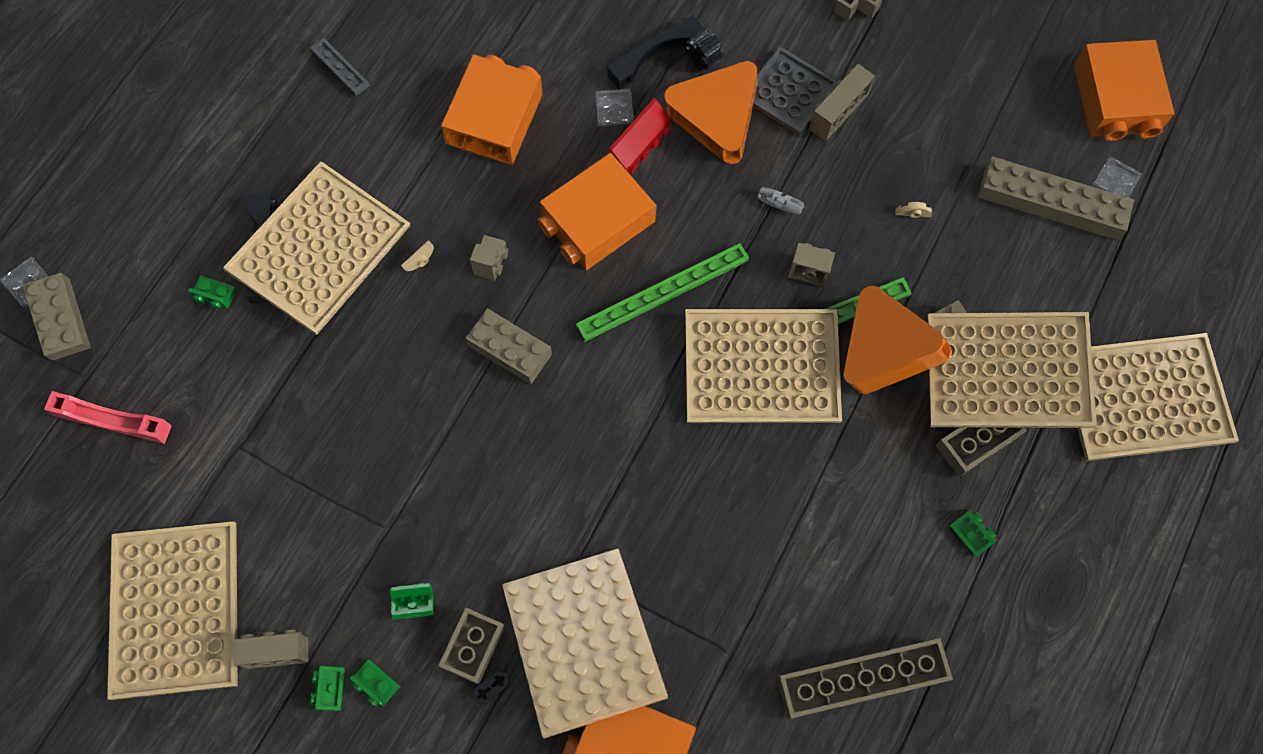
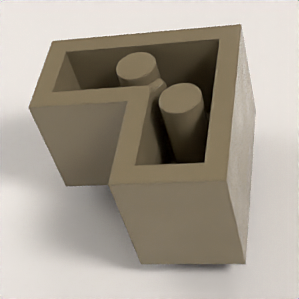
M837 0L834 13L846 21H849L856 10L872 18L880 8L883 0Z
M484 235L481 245L476 243L470 258L475 276L493 281L496 280L497 275L500 276L503 267L501 263L508 255V248L504 240Z

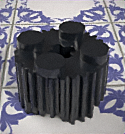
M706 28L687 42L685 51L689 57L694 58V61H696L695 65L700 71L710 69L725 58L724 52L722 53L720 49L721 41L717 35L709 34Z

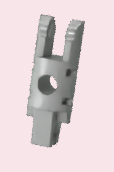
M765 187L760 189L757 199L772 207L794 215H799L804 208L802 201Z

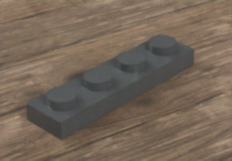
M322 38L310 47L311 52L355 96L370 86L369 82L325 38Z

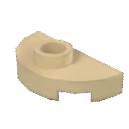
M909 202L908 206H898L895 209V215L910 216L912 218L932 217V208L926 207V204L922 202Z
M427 241L401 265L404 270L412 271L426 265L433 253L434 247L432 243Z

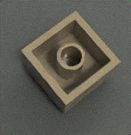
M798 243L788 278L824 288L830 274L835 253L826 248L813 247L808 243Z

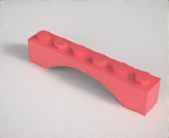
M53 391L44 410L55 417L165 444L171 429V425L161 418L112 410Z

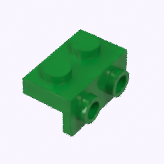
M419 583L408 586L400 585L390 588L392 597L391 616L393 620L434 615V594L431 583Z

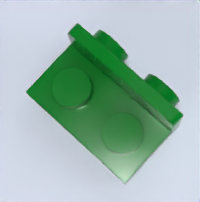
M201 275L195 288L188 289L194 301L199 303L207 302L217 309L221 307L228 309L237 291L234 286Z
M969 510L950 526L977 557L997 541L994 538L997 535L989 526L986 528L982 524L983 518L977 511L972 512Z
M369 659L355 675L350 676V679L353 681L351 685L360 693L365 691L369 695L367 699L375 706L378 704L384 706L400 688V685Z
M315 667V671H312L310 679L311 684H313V690L308 698L311 710L341 711L344 667Z

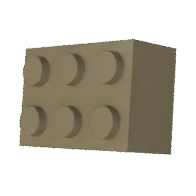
M465 608L438 666L479 685L505 629L504 624Z
M296 630L283 631L282 635H275V632L262 633V637L246 634L241 635V639H234V666L254 669L308 663V638L299 632L296 633Z

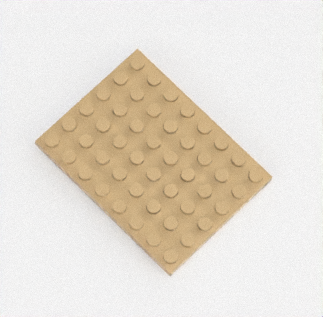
M321 161L223 269L317 335L407 231L410 223Z
M837 309L685 310L687 423L842 422Z
M1089 312L928 314V324L942 334L952 349L951 357L946 363L929 369L931 427H1096Z
M1207 333L1091 347L1096 427L1077 428L1086 461L1231 444L1239 441Z
M236 522L112 534L108 700L238 686L237 666H234V639H237Z
M619 549L502 584L543 738L668 698Z

